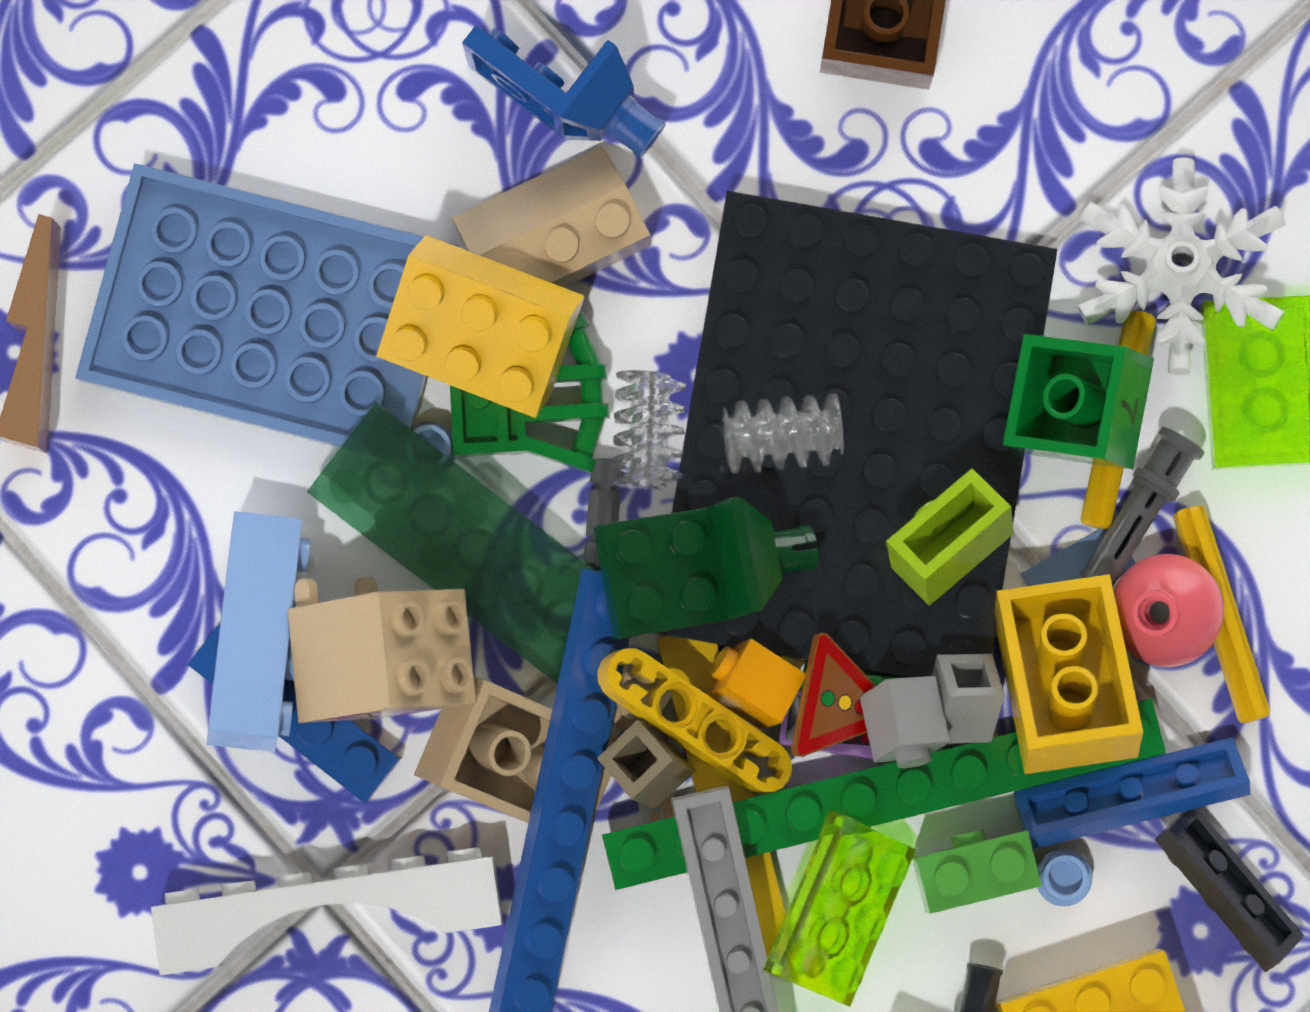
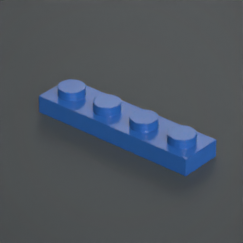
M220 623L187 664L212 685L214 682ZM284 680L282 701L293 702L289 736H278L364 804H367L401 759L352 720L298 723L294 681Z
M1231 737L1014 791V801L1023 831L1028 830L1032 849L1248 796L1250 795V780L1235 740Z

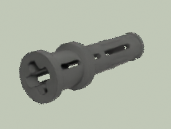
M1163 426L1157 433L1160 441L1144 467H1137L1133 472L1132 476L1134 478L1132 483L1135 487L1108 528L1107 533L1085 569H1082L1080 575L1083 578L1110 574L1112 587L1114 586L1163 504H1170L1172 500L1175 501L1179 496L1180 492L1177 487L1193 460H1201L1205 453L1201 447L1174 430Z

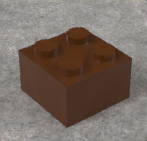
M831 0L819 73L929 90L934 77L946 0Z

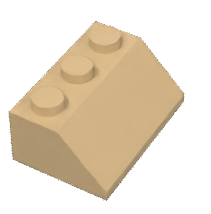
M603 146L452 217L467 251L563 288L651 246L650 233L626 184Z

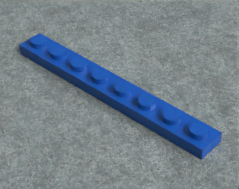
M582 568L489 1012L552 1011L603 765L597 758L607 749L616 702L601 690L598 683V668L607 654L616 650L628 649L630 638L613 639L600 571ZM617 665L616 671H618L621 675L623 673L624 665Z

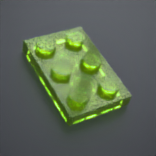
M1310 295L1258 298L1284 311V315L1274 331L1263 326L1247 314L1245 325L1239 327L1234 322L1225 303L1218 313L1215 309L1214 300L1203 301L1200 304L1201 315L1204 317V320H1201L1202 336L1205 340L1203 353L1212 470L1310 465Z
M830 810L763 971L851 1007L917 849Z

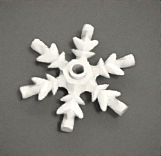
M1184 157L1173 160V189L1162 185L1158 187L1161 198L1171 211L1159 212L1160 216L1172 226L1171 232L1167 237L1163 239L1151 238L1146 219L1138 229L1133 216L1124 205L1119 207L1118 217L1116 218L1102 207L1090 202L1080 218L1081 222L1106 234L1097 240L1098 246L1105 248L1127 247L1121 258L1142 254L1147 261V268L1141 276L1121 271L1126 282L1109 280L1096 282V288L1105 294L1077 306L1084 322L1088 326L1115 311L1116 322L1121 324L1127 319L1136 301L1144 311L1149 293L1156 291L1164 293L1169 298L1171 305L1158 314L1157 319L1169 320L1156 336L1154 343L1156 346H1161L1170 342L1168 373L1172 375H1187L1191 372L1190 343L1198 347L1205 346V340L1201 332L1192 321L1204 320V317L1191 306L1192 300L1197 294H1213L1217 313L1225 303L1234 322L1239 327L1245 325L1247 314L1263 326L1274 331L1284 315L1283 310L1257 298L1267 291L1265 285H1236L1241 279L1242 274L1222 278L1216 270V263L1222 256L1242 261L1243 259L1237 250H1267L1268 245L1259 237L1286 225L1281 211L1277 206H1274L1248 221L1247 210L1242 208L1232 219L1227 231L1219 221L1216 226L1214 239H1199L1193 231V226L1205 218L1206 213L1194 212L1206 198L1208 188L1204 186L1193 190L1195 160ZM1184 260L1191 264L1187 267H1179L1173 261Z

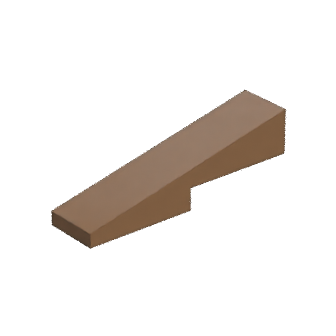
M38 214L6 318V322L12 327L26 333L0 415V439L4 442L47 454L61 226L52 217Z

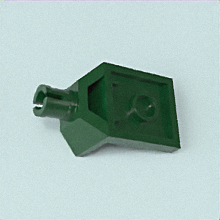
M741 497L729 498L707 508L612 522L593 527L614 640L731 621L762 611L781 582L782 573L797 570H814L818 564V548L797 552L792 550V548L804 546L805 543L817 541L809 525L774 531L772 522Z

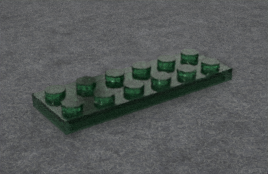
M375 402L306 493L433 590L465 589L467 616L558 684L582 568L594 569Z

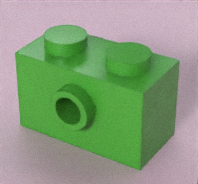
M984 829L950 837L953 848L912 857L925 913L928 914L1042 887L1028 830L986 839Z

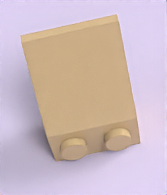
M473 676L476 704L441 709L414 776L529 823L552 709L489 681ZM610 734L607 748L614 741H616L618 737H615ZM604 766L602 768L592 821L611 778V774Z

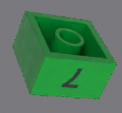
M1024 334L1003 445L1032 456L1133 470L1154 358L1126 346Z

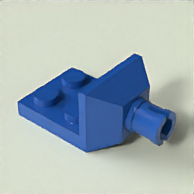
M475 25L462 41L467 65L470 69L564 140L601 141L607 134L631 149L638 158H642L653 146L666 126V122L659 117L653 116L634 99V85L618 47L610 40L605 42L567 92L561 89L565 82L560 76L540 62L534 68L516 55L520 50L517 44L495 28L488 34Z

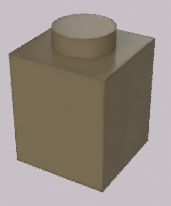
M639 719L597 758L632 800L654 810L695 772L694 768L664 734Z

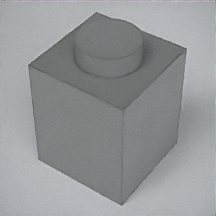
M937 655L932 676H936L950 737L949 743L992 742L1005 696L993 655Z
M936 676L886 679L860 697L874 763L896 761L898 768L921 766L931 761V753L950 742Z

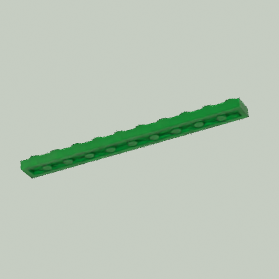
M1151 698L1137 702L1143 729L1138 758L1024 774L1017 733L1014 732L993 737L992 742L969 743L933 752L930 754V762L917 767L898 768L897 762L732 802L744 857L748 858L1166 754L1153 700ZM675 817L601 835L615 890L687 873Z

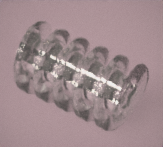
M619 371L616 373V378L631 385L617 389L615 391V400L629 407L615 412L614 421L620 426L628 428V430L615 434L613 436V443L615 446L629 452L612 458L613 467L627 474L613 479L611 485L612 487L626 490L664 489L668 483L675 482L683 477V473L667 467V462L683 457V450L668 445V439L684 435L685 429L670 423L669 417L685 412V406L671 401L670 394L686 390V383L671 378L669 374L655 371Z
M830 393L826 396L823 410H820L813 395L804 397L800 412L797 411L790 397L781 399L777 414L774 413L767 399L759 400L755 416H752L745 401L736 402L732 418H729L723 406L725 451L727 463L732 474H738L743 457L749 458L755 472H761L765 455H771L778 470H784L788 453H794L800 468L807 467L811 451L817 452L823 466H829L833 449H839L841 455H843L844 442L841 409L838 396L835 393Z

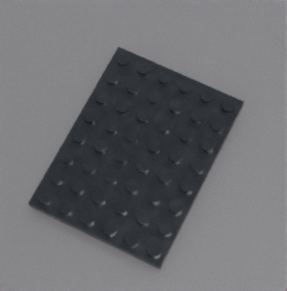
M727 190L671 513L707 508L729 498L741 497L772 522L774 531L809 525L817 541L805 543L804 546L795 547L792 550L797 552L818 548V564L814 570H797L782 573L781 582L762 611L731 621L654 634L724 647L729 646L730 648L736 647L739 643L753 639L778 656L808 661L813 636L817 633H827L860 669L909 678L932 676L937 655L992 654L997 626L994 612L996 594L998 590L1003 589L1011 537L930 606L891 568L886 541L912 520L922 506L938 498L970 469H973L1011 506L1012 520L1014 522L1025 452L1004 446L1003 441L1024 334L1044 336L1058 249Z

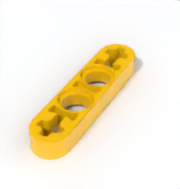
M635 648L616 650L607 654L601 661L598 668V683L601 690L610 699L744 789L753 793L775 792L783 788L789 781L792 772V761L788 752L779 743L645 652ZM632 663L634 666L631 670V675L643 684L654 683L655 678L658 679V682L649 691L636 684L621 687L619 683L621 682L622 675L616 671L617 665L621 666ZM671 689L677 691L685 702L684 714L676 722L667 720L660 711V699L667 690ZM715 720L723 722L730 732L729 746L721 753L713 751L708 746L705 738L707 727ZM742 751L754 758L769 756L767 767L773 773L770 777L758 779L759 767L747 758L736 759L734 764L732 761Z

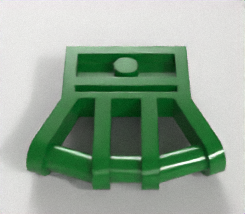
M584 312L578 314L568 343L577 365L561 366L555 382H580L581 404L543 406L537 417L534 418L450 385L454 457L529 453L581 472L593 473L596 462L593 455L604 421L610 419L609 404L603 403L602 381L608 379L607 365L601 364L586 331V328L589 327V322ZM581 421L572 450L527 436L526 424Z

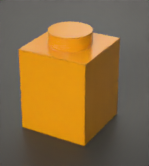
M749 639L739 643L736 647L730 648L726 646L717 655L709 671V675L714 677L706 694L756 727L764 729L782 723L805 680L806 673L753 639Z

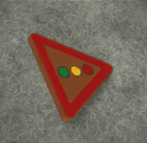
M817 633L813 636L791 746L793 755L797 757L807 756L867 733L860 697L876 685L827 633Z

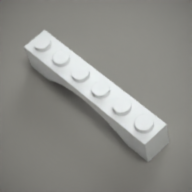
M480 847L448 851V863L425 866L424 855L390 860L392 871L369 875L368 864L334 868L335 880L313 883L311 872L279 876L277 877L279 888L256 891L255 880L221 885L222 896L200 900L199 889L165 893L166 905L151 907L160 976L224 966L246 942L269 925L299 911L327 904L361 903L387 907L419 918L443 933L503 925L504 920L495 857L482 858Z

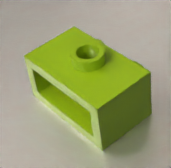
M970 469L938 498L922 506L912 520L886 541L891 568L930 606L1014 534L1011 506L973 469Z

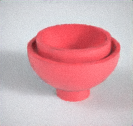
M1159 554L1146 557L1125 571L1113 591L1125 648L1135 658L1147 664L1158 667H1176L1188 664L1205 654L1214 644L1221 631L1224 619V603L1219 586L1202 565L1185 556ZM1156 601H1163L1169 607L1170 616L1165 623L1154 621L1150 615V608Z

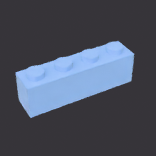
M234 511L206 745L275 752L278 735L289 736L293 702L282 701L284 680L294 681L291 646H288L290 632L287 609L296 607L294 594L296 571L307 572L311 539L300 537L302 519Z

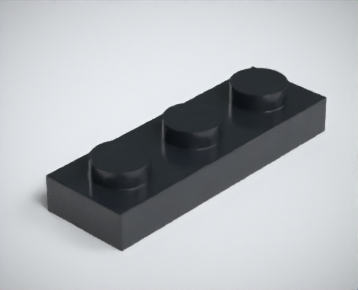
M1198 808L1179 814L1154 839L1166 853L1171 863L1178 867L1203 897L1207 906L1218 915L1239 940L1243 949L1254 958L1265 973L1281 963L1304 937V934Z

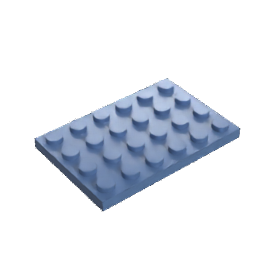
M134 163L75 378L78 381L403 464L406 443L414 425L426 376L376 357L408 255L424 236Z

